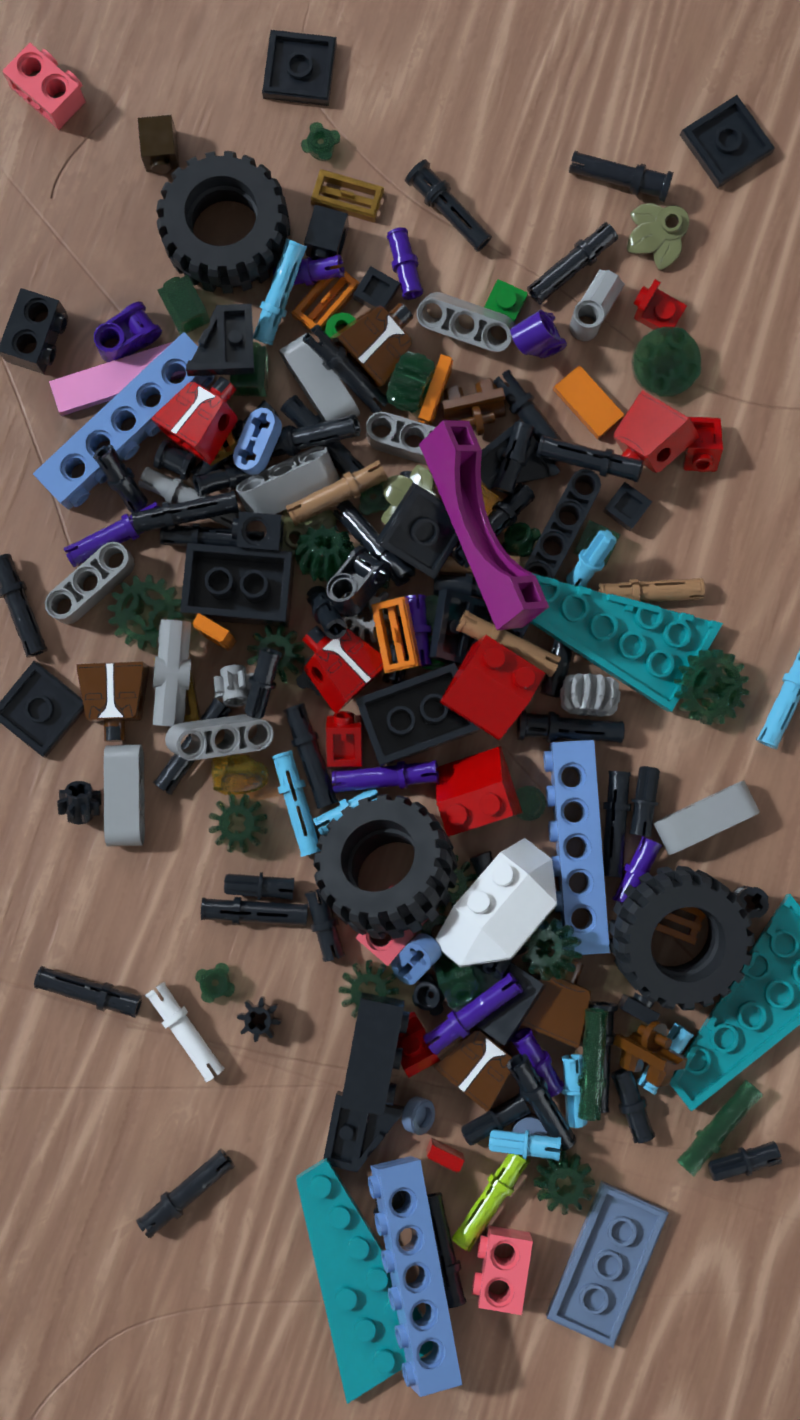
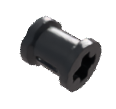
M165 439L156 452L153 465L159 470L166 468L180 474V479L187 481L192 474L190 471L196 466L197 456L172 446L171 441Z
M742 886L733 891L744 904L742 909L749 913L751 919L755 917L760 918L767 912L769 908L768 896L762 889ZM745 896H754L752 898V902L755 904L753 909L745 908L747 902L744 900Z

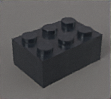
M187 543L180 613L186 619H195L197 614L200 613L212 621L289 628L295 567L293 553Z
M456 663L356 698L380 767L472 735L480 730L479 727L440 703L441 698L458 671Z

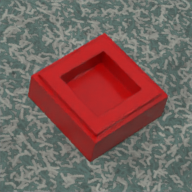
M431 1138L426 1149L428 1159L452 1171L460 1172L465 1161L464 1153Z

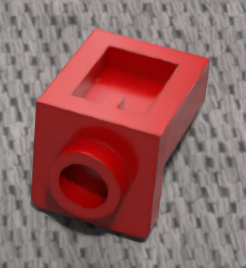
M654 279L650 288L643 286L633 304L638 308L633 319L669 338L687 305L659 290L661 282Z
M689 417L699 434V438L686 449L683 469L685 471L715 472L718 469L723 452L721 418Z
M340 711L337 714L334 713L327 716V767H362L361 715Z
M410 1012L406 1034L399 1033L397 1047L403 1048L401 1065L408 1078L440 1061L438 1055H435L428 1046L431 1043H425L423 1036L427 1031L415 1012Z

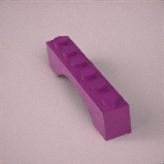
M443 420L419 443V446L496 630L523 628L548 609L549 605L536 575L523 569L508 555L499 543L490 525L481 489L482 450L470 422Z

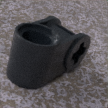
M363 546L354 548L345 563L329 580L326 587L327 595L338 612L346 617L358 615L377 590L386 583L391 573V564L386 560L379 561L369 555L368 549ZM351 592L348 597L341 598L345 593Z

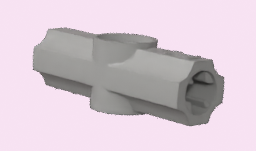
M161 619L158 637V656H155L153 688H155L153 725L172 727L184 721L186 690H189L191 659H188L191 622Z

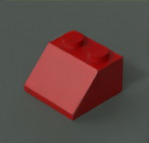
M484 635L471 646L441 698L440 703L500 740L529 704L546 673L493 638Z
M501 746L436 768L439 771V783H436V802L448 837L523 813Z

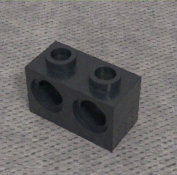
M20 288L0 342V355L6 362L45 374L47 365H52L56 356L55 344L58 335L64 333L68 322L67 312L61 302L57 299ZM48 312L45 320L35 322V318L39 313ZM37 343L33 352L23 353L26 345Z

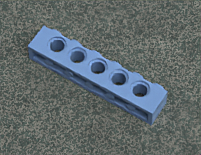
M183 332L33 473L64 507L70 510L73 506L78 507L88 499L89 491L96 484H102L108 480L102 468L93 458L97 446L101 442L110 441V445L114 447L121 461L132 458L138 452L139 444L148 436L153 437L161 431L151 418L189 382H196L204 388L210 385L215 377L214 375L187 376L186 364L189 360H192L198 346ZM175 372H186V377L182 382L177 384L171 383V376ZM151 395H161V400L156 406L146 407V401ZM125 419H136L132 429L128 431L121 430V425ZM79 464H85L84 474L79 478H72L73 468Z
M594 740L552 742L549 744V751H544L543 759L545 772H551L552 786H546V801L548 807H553L554 821L548 822L550 842H556L557 856H551L554 877H558L559 891H556L557 906L554 910L555 912H561V926L556 927L557 948H563V954L567 956L610 953ZM565 768H573L577 771L579 782L575 787H568L562 782L561 774ZM569 802L578 804L582 811L580 819L575 823L568 821L564 816V808ZM573 837L579 838L584 844V851L577 858L571 857L566 850L567 842ZM577 872L582 873L587 881L585 889L579 893L573 892L569 887L570 877ZM578 908L586 909L589 914V921L582 928H576L571 920L573 912Z
M409 1156L371 1165L372 1176L368 1177V1186L371 1197L377 1199L379 1213H375V1225L379 1236L383 1235L386 1250L381 1251L384 1270L386 1273H390L392 1287L388 1288V1296L392 1310H397L399 1325L395 1326V1335L399 1348H404L406 1363L402 1364V1373L407 1387L411 1386L420 1397L461 1386L463 1384L421 1160ZM403 1191L405 1193V1203L401 1208L394 1210L392 1198L397 1192ZM406 1228H411V1241L405 1246H400L398 1241L400 1233ZM417 1265L419 1268L417 1279L412 1283H406L405 1276L407 1270ZM425 1303L426 1311L424 1316L419 1320H413L412 1313L414 1308L418 1304ZM432 1341L433 1348L431 1353L427 1357L420 1358L419 1351L421 1346L425 1342Z

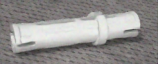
M161 983L156 988L164 998L163 1001L160 1000L154 990H151L145 996L163 1018L162 1025L165 1029L167 1027L170 1028L204 1077L205 1082H208L214 1078L207 1067L208 1063L217 1075L225 1068L220 1064L195 1026L186 1016L188 1011L185 1006L181 1008L167 988L166 983Z

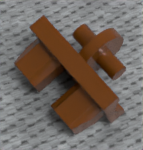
M491 378L481 380L475 384L476 393L464 396L462 388L458 386L446 388L444 390V401H442L444 420L469 421L471 427H474L477 436L485 434V424L495 422V418L506 416L503 387L497 388Z
M655 1020L648 1026L641 1024L637 1032H633L628 1037L621 1034H616L613 1045L622 1049L619 1066L628 1071L639 1072L642 1071L644 1062L648 1063L649 1068L645 1079L656 1087L668 1086L674 1070L685 1069L687 1058L669 1049L672 1040L667 1037L666 1025L660 1021Z

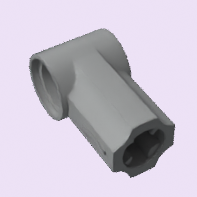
M599 269L582 300L575 306L569 328L572 336L577 340L589 341L598 334L601 324L625 285L619 278V275L610 270ZM579 317H590L594 323L585 324L580 321Z

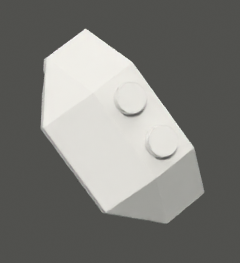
M526 838L501 851L450 911L435 939L441 948V952L460 968L512 959L557 906L552 859Z

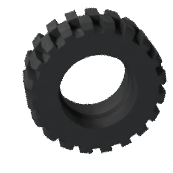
M215 151L207 152L204 159L197 160L195 156L187 160L188 167L184 170L178 167L171 174L172 184L165 182L161 190L163 199L157 202L156 212L159 219L156 222L168 258L171 259L174 268L179 274L184 273L188 282L194 286L201 282L203 289L210 292H215L216 287H220L223 294L234 293L233 288L242 286L243 291L252 289L251 282L258 279L262 284L269 278L268 270L270 268L273 270L278 265L286 238L288 239V236L291 235L286 199L283 196L282 187L278 180L272 178L271 171L263 164L256 167L254 158L243 155L242 159H239L236 156V152L224 151V156H216ZM217 202H239L249 207L255 213L256 221L251 231L242 240L234 244L214 246L199 240L194 235L193 228L198 216L207 207Z
M389 794L377 795V800L371 801L369 797L358 800V806L354 808L347 806L341 811L343 816L337 821L334 818L326 826L329 830L327 836L321 835L317 846L321 853L314 855L313 866L318 870L314 877L316 885L321 890L320 895L346 925L349 924L354 931L362 935L368 932L372 938L384 939L386 933H388L392 939L404 937V931L408 929L414 934L423 929L421 923L429 919L433 922L439 916L437 912L440 905L447 906L451 899L448 888L453 889L456 886L457 876L453 870H456L458 867L457 857L452 851L454 847L435 816L430 814L427 808L419 802H413L412 804L408 797L400 795L396 796L395 800H393ZM395 842L410 844L414 847L413 864L407 875L398 884L377 892L365 891L359 888L358 877L361 866L374 850L385 844Z
M666 866L657 868L658 875L655 876L647 872L638 877L641 882L640 885L634 888L630 884L623 891L627 898L623 903L617 901L613 908L617 918L616 920L612 919L609 921L608 931L613 935V938L609 940V947L616 957L614 962L635 990H638L644 998L652 1003L657 1001L662 1007L671 1010L677 1004L683 1011L694 1010L695 1003L698 1002L703 1007L714 1004L713 997L719 994L724 998L731 993V990L728 988L731 983L736 981L739 984L745 976L741 972L743 964L750 965L753 955L747 951V947L754 945V933L747 929L752 924L749 913L742 909L744 904L728 887L699 869L694 871L687 866H677L676 870H672ZM695 907L701 910L708 920V937L701 952L691 961L678 966H664L656 962L651 953V940L658 923L666 915L680 908Z

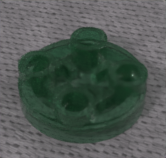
M657 328L644 335L637 343L632 354V372L640 387L652 395L670 397L687 390L701 374L699 347L683 328Z

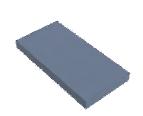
M601 1181L547 1310V1319L614 1348L669 1212L664 1208Z

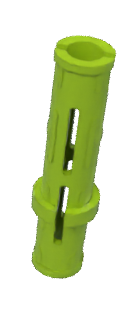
M508 1154L497 1171L490 1174L487 1179L489 1183L452 1236V1240L465 1251L468 1250V1252L472 1250L477 1239L485 1230L501 1203L514 1192L513 1186L531 1162L528 1158L526 1160L523 1159V1155Z

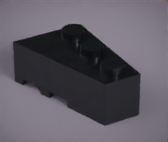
M362 992L340 1108L384 1116L385 1105L393 1106L397 1084L391 1083L390 1079L392 1069H400L403 1048L397 1047L399 1033L406 1034L410 1012L403 1011L405 1000Z

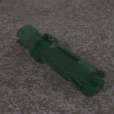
M601 1008L585 1009L581 1075L578 1076L577 1085L580 1086L578 1118L587 1121L601 1120L602 1092L606 1088V1078H603L608 1010Z
M744 1080L735 1094L730 1097L711 1122L703 1130L699 1129L695 1133L697 1136L676 1161L694 1177L714 1152L716 1154L720 1152L721 1147L719 1146L764 1095L755 1086Z

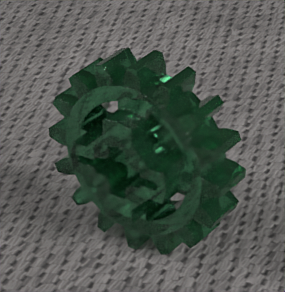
M150 574L147 575L145 582H142L136 575L133 576L134 585L129 586L127 583L122 582L120 584L124 590L123 593H112L117 603L107 607L110 612L115 613V617L110 618L108 622L112 626H119L114 633L118 638L127 635L125 639L126 645L131 647L138 641V648L142 651H145L147 643H150L157 650L159 648L158 626L161 623V619L168 616L167 620L180 621L185 618L180 612H177V609L181 608V599L173 600L178 592L174 587L165 590L167 587L165 579L161 578L155 584L154 577ZM148 591L157 592L165 599L153 600L150 598ZM133 596L134 599L129 608L125 609L127 602ZM144 602L151 610H154L148 614L149 624L140 616V614L144 613ZM128 626H141L145 635L132 632Z
M712 649L711 652L710 650H699L698 656L689 655L687 657L690 664L689 667L679 666L678 668L684 674L682 679H674V683L681 686V691L676 692L674 697L684 700L679 709L681 711H690L688 718L696 721L700 720L701 724L711 725L712 722L724 724L725 717L734 719L736 717L734 708H744L745 706L740 700L741 695H749V691L742 688V684L749 680V676H741L739 673L744 668L743 663H733L735 655L724 654L723 650ZM696 699L701 700L702 706L698 703Z

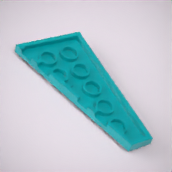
M534 574L549 608L530 623L667 712H672L723 625L721 622L697 618L694 615L683 612L670 611L660 606L613 594L597 592L591 588L574 586L559 582L556 579Z
M791 894L785 895L750 950L753 956L750 965L743 964L741 972L745 974L739 984L736 981L731 983L728 987L731 993L724 998H719L683 1055L687 1058L685 1069L674 1070L670 1085L690 1111L697 1108L800 1025V906Z
M325 1158L298 1174L296 1182L345 1398L348 1404L402 1370V1364L406 1363L404 1348H399L395 1335V1326L399 1325L397 1310H392L389 1301L388 1288L392 1287L390 1273H386L383 1267L381 1251L384 1249L336 1170L332 1167L328 1158ZM418 1305L413 1310V1320H419L424 1316ZM432 1341L425 1342L421 1346L419 1351L420 1358L432 1351Z

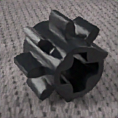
M74 781L68 784L65 790H59V800L57 801L58 814H67L69 823L77 825L86 824L92 820L93 815H100L101 792H92L90 783Z
M261 996L258 1004L255 1006L250 1000H247L245 1007L249 1011L237 1015V1019L244 1020L245 1027L240 1033L245 1034L248 1031L253 1033L254 1042H257L263 1033L272 1038L274 1032L270 1026L282 1023V1019L274 1017L273 1013L277 1009L278 1004L269 1007L265 1004V996ZM253 1011L257 1014L264 1012L267 1015L264 1021L265 1027L261 1023L256 1026L252 1023L251 1020L255 1017Z

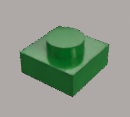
M497 279L484 308L505 314L515 323L527 299L528 292Z

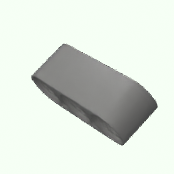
M430 293L419 304L416 314L419 323L423 327L489 351H503L512 341L510 330L515 326V323L510 317L444 293ZM435 303L439 305L442 310V317L433 318L427 312V304ZM466 314L471 316L475 323L474 328H463L458 320L459 315ZM496 325L503 327L506 330L507 338L504 340L495 339L491 335V327Z
M306 334L279 350L286 366L324 422L353 414L356 416L360 415L355 401L337 374L332 369L327 370L322 365L323 360L303 342Z
M377 412L369 417L366 423V434L368 443L372 448L427 465L420 446L416 448L410 447L405 443V440L412 435H417L424 440L436 427L387 412ZM380 425L386 426L391 430L390 434L383 438L375 436L372 432Z
M316 446L265 469L260 474L250 476L237 485L236 491L246 512L277 514L285 510V506L337 482L340 478L327 447Z
M106 543L47 595L45 600L46 611L61 623H75L131 574L135 565L133 556L120 543ZM116 553L123 554V563L117 568H110L109 559ZM89 576H97V586L91 591H84L83 583L85 579ZM63 599H70L71 609L65 614H58L57 607L59 602Z
M243 714L175 724L167 731L165 742L167 748L174 754L186 760L194 761L261 751L271 744L274 732L272 726L267 721ZM256 725L257 733L249 740L248 732L252 726ZM224 729V739L216 745L215 736L220 730ZM191 734L190 745L182 750L180 746L181 740L184 736Z
M141 744L106 745L104 749V837L107 847L143 846L144 752Z
M744 780L678 810L653 824L668 855H671L757 815L760 811Z

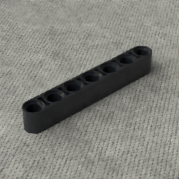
M581 469L571 477L524 567L525 570L529 572L539 571L544 577L554 579L600 491L601 481L594 471ZM578 482L588 483L592 493L589 495L578 493L575 489V484ZM563 511L573 513L576 517V523L565 525L561 522L559 514ZM547 541H554L559 544L561 553L554 556L549 555L543 549V544ZM530 622L523 628L506 629V631L523 638Z

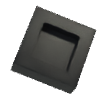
M370 266L353 294L354 300L370 309L379 305L387 309L400 288V282Z
M624 482L603 512L631 531L652 501Z
M636 992L633 998L623 993L618 1003L620 1009L647 1024L657 1020L660 1016L659 1013L651 1009L654 1002H650Z

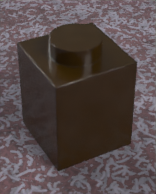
M172 115L138 118L140 152L146 172L165 174L172 169L180 167L177 133Z

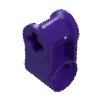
M142 302L130 304L121 313L96 328L94 342L104 361L111 362L130 356L141 348L155 342L162 334L160 326L154 325L146 314V307ZM109 339L119 340V343L113 348L104 347L105 342Z
M543 310L537 311L510 330L515 345L524 355H533L541 359L562 351L567 346V342L564 338L560 337L556 329L554 314L544 312Z

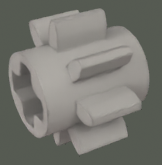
M243 665L223 667L220 670L221 676H214L215 698H223L224 705L229 707L246 705L251 688L249 677L253 676L254 673L247 674L246 667Z

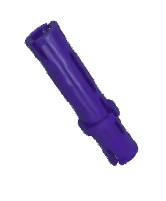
M154 502L153 504L145 507L140 511L157 508L160 506L157 502ZM126 513L121 516V520L64 547V551L67 553L66 556L72 566L76 567L85 562L106 543H122L131 538L136 540L140 538V535L135 531L132 514Z
M436 760L413 764L399 761L394 766L332 771V783L336 784L333 786L334 793L394 786H399L400 789H407L408 785L439 783V771L436 770L438 764Z
M509 972L507 976L458 1012H450L447 1015L448 1019L428 1034L426 1033L423 1039L426 1044L431 1043L428 1046L435 1055L439 1054L441 1050L460 1036L462 1038L468 1036L471 1028L516 995L521 994L523 988L520 984L517 985L515 983L517 979L513 974Z

